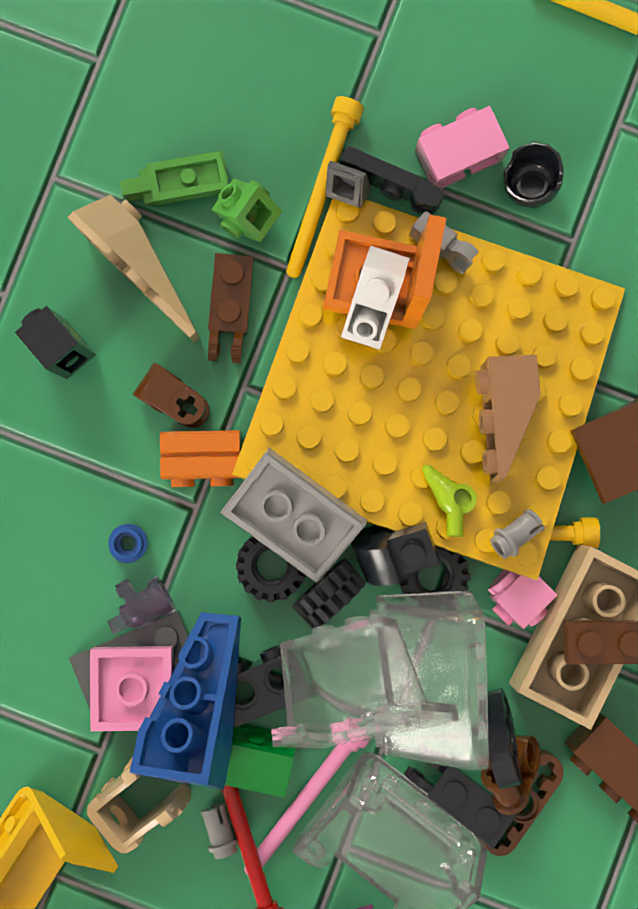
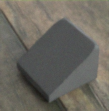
M330 161L327 167L325 196L361 208L371 192L367 174Z

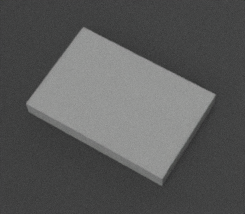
M270 447L220 512L317 584L367 522V519Z

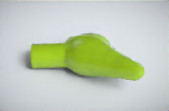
M424 465L422 471L425 479L429 483L439 507L447 514V537H463V514L469 513L476 506L477 496L475 491L466 484H457L455 481L450 480L431 465Z

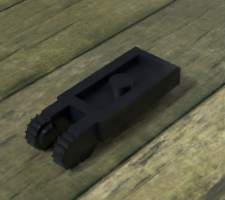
M351 146L345 148L340 164L366 173L370 185L379 188L380 194L393 201H400L401 198L407 200L412 211L418 214H423L427 211L432 215L439 209L444 196L442 195L443 191L437 185L433 186V183L419 178V176L356 148Z
M423 746L418 754L425 763L443 773L442 776L434 784L421 771L411 766H408L404 775L417 787L428 793V798L493 849L515 819L516 814L504 815L498 812L492 801L493 794L452 762L449 765L433 751Z

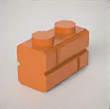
M240 430L160 432L161 479L171 480V487H195V479H210L211 487L234 486V479L239 477L233 476L232 473L242 448V432Z

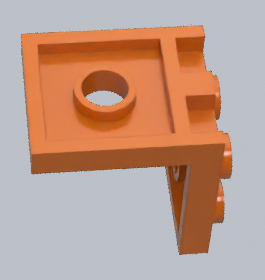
M429 215L417 246L339 230L323 310L348 315L359 281V274L362 271L370 246H374L410 258L389 323L416 329L431 300L446 218Z

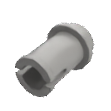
M527 509L503 530L497 528L494 531V536L490 539V543L502 558L516 557L519 554L518 549L538 533L544 531L545 527L541 524L543 522L539 516L532 510Z
M223 802L209 806L210 810L204 808L200 811L211 844L208 846V851L214 854L215 859L225 858L237 852L236 844L238 841L236 836H233L226 812V804Z

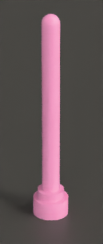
M349 715L340 727L341 733L338 736L340 739L339 743L257 848L262 867L271 858L352 751L357 752L360 747L365 748L374 737L372 730L355 716Z

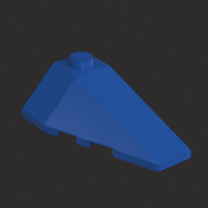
M201 612L178 655L179 662L168 683L164 681L158 693L161 696L150 717H145L138 730L129 773L224 790L233 739L241 630L240 616Z

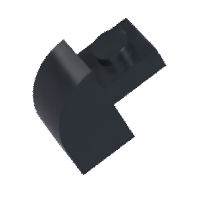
M426 522L395 532L374 525L362 529L351 542L366 582L375 586L400 583L401 575L440 564V557Z

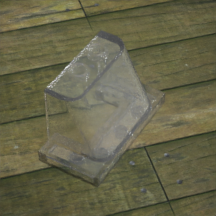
M367 616L352 617L345 620V626L338 628L331 625L315 627L312 629L311 635L280 643L288 726L271 730L273 747L323 749L459 722L457 705L427 701L398 622L394 618L386 616L371 619Z

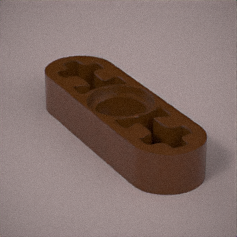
M540 750V764L545 766L549 762L548 767L552 770V773L549 776L542 774L539 778V773H535L533 783L538 778L535 784L540 789V792L537 794L531 788V806L528 810L516 814L514 821L518 822L517 825L514 826L511 823L505 831L507 838L504 841L500 839L493 849L483 842L485 848L491 854L505 856L516 848L561 783L564 775L563 767L551 752Z

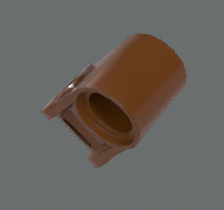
M153 362L132 394L161 414L163 412L189 428L202 426L210 415L208 402L197 391L184 384L181 379ZM186 402L191 405L194 403V406L198 409L194 416L189 413L186 414V411L182 409Z
M516 735L523 781L521 785L500 789L494 777L488 753L484 768L481 771V781L486 789L492 791V801L496 810L501 814H517L529 802L535 773L540 765V747L535 736Z

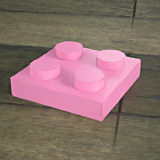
M173 646L93 647L90 649L91 731L139 730L145 717L149 718L161 696L158 693L164 681L168 683L174 672Z

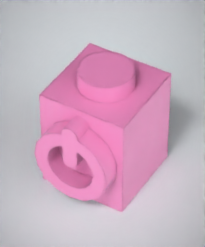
M503 570L488 588V591L491 593L489 597L497 604L492 608L494 613L508 626L514 622L523 629L528 624L532 627L539 623L548 612L545 607L557 596L540 577H538V580H533L507 570Z

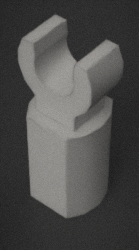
M427 211L415 222L409 234L418 243L428 217L431 215ZM445 225L439 259L444 257L455 271L464 274L473 262L471 260L479 251L472 244L458 240L456 238L458 234Z

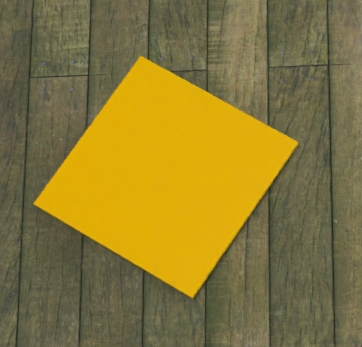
M332 198L232 475L245 479L270 447L367 519L369 523L392 531H398L426 522L435 546L533 580H538L577 451V445L570 430L585 424L625 288L453 230L458 234L456 237L458 240L472 244L479 251L471 260L473 262L464 274H460L450 266L447 259L444 257L438 259L431 300L417 328L413 329L389 323L379 350L342 338L341 335L348 315L323 310L339 230L417 246L418 242L412 239L409 234L412 226L419 218L366 200L362 207L358 208ZM537 355L541 395L506 478L497 484H490V475L484 473L482 465L483 450L487 449L486 434H481L479 429V411L484 408L482 394H477L476 371L480 370V366L488 357ZM424 465H431L450 480L455 481L457 484H466L475 491L477 496L476 506L469 513L463 514V537H447V514L439 507L437 499L425 479L422 471ZM527 509L532 510L542 520L543 523L541 524L545 527L544 531L538 533L521 546L516 557L502 558L490 543V539L494 536V531L497 528L503 530L521 516Z

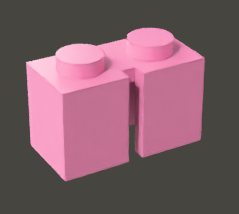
M490 106L479 111L476 108H470L459 114L455 122L446 126H442L440 123L435 124L421 133L415 153L429 182L433 183V186L437 185L438 188L442 189L466 177L464 170L469 169L471 175L503 161L510 147Z

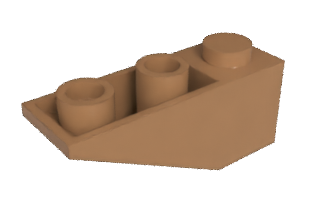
M537 355L488 357L480 366V370L476 371L477 394H482L484 408L479 411V429L481 434H486L487 449L483 450L482 465L484 473L490 475V484H497L506 478L541 395Z

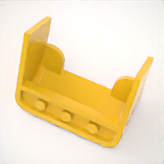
M30 787L21 788L0 817V909H35L65 862L111 873L116 871L118 864L96 827L40 790Z

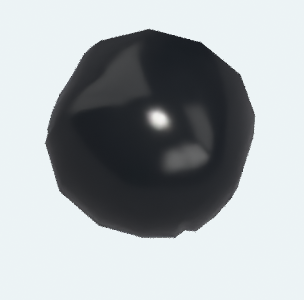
M531 142L515 149L503 175V183L508 198L518 206L538 208L551 202L558 194L563 183L564 167L560 153L549 144Z

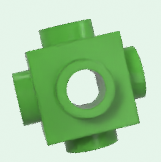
M234 178L230 184L220 191L218 201L211 209L222 219L220 223L221 228L231 236L239 239L243 235L258 242L263 240L283 211L269 197V191L254 180L246 183Z

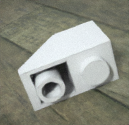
M370 246L341 335L342 338L380 350L410 258Z

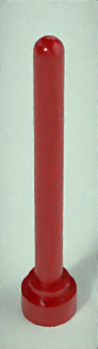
M225 785L224 790H221L258 906L255 909H284L279 907L277 900H272L239 790L236 787Z

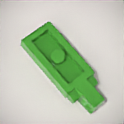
M221 150L146 164L147 168L138 170L139 177L120 180L123 198L128 202L144 200L145 206H159L219 195L220 191L229 184L224 155Z

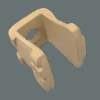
M131 758L124 767V772L116 779L112 777L101 789V794L98 793L87 806V815L93 825L115 850L120 853H128L139 846L144 839V835L156 825L160 824L165 827L183 812L192 797L190 795V787L187 784L181 783L160 803L139 819L119 795L120 792L141 776L129 773L132 763ZM111 813H113L116 816L120 825L115 822V820L111 816Z

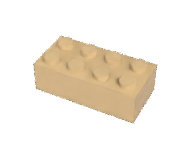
M580 544L577 545L554 591L557 596L547 605L546 609L548 612L538 623L509 684L518 693L591 730L623 664H567L564 662V621L638 620V570L591 546Z

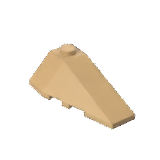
M111 195L73 211L67 218L85 238L196 343L200 336L146 232L138 222L142 217L141 214L127 200L120 204Z

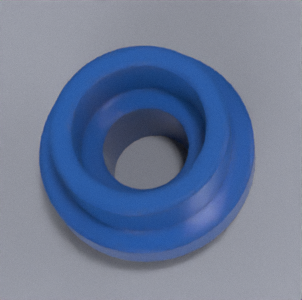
M120 525L112 531L109 537V551L120 562H135L141 559L147 551V535L137 525ZM126 536H131L135 540V547L131 551L123 547V539Z

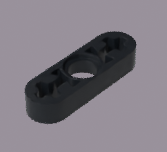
M503 688L485 692L482 694L489 756L494 777L500 789L521 785L523 781L516 735L507 696Z

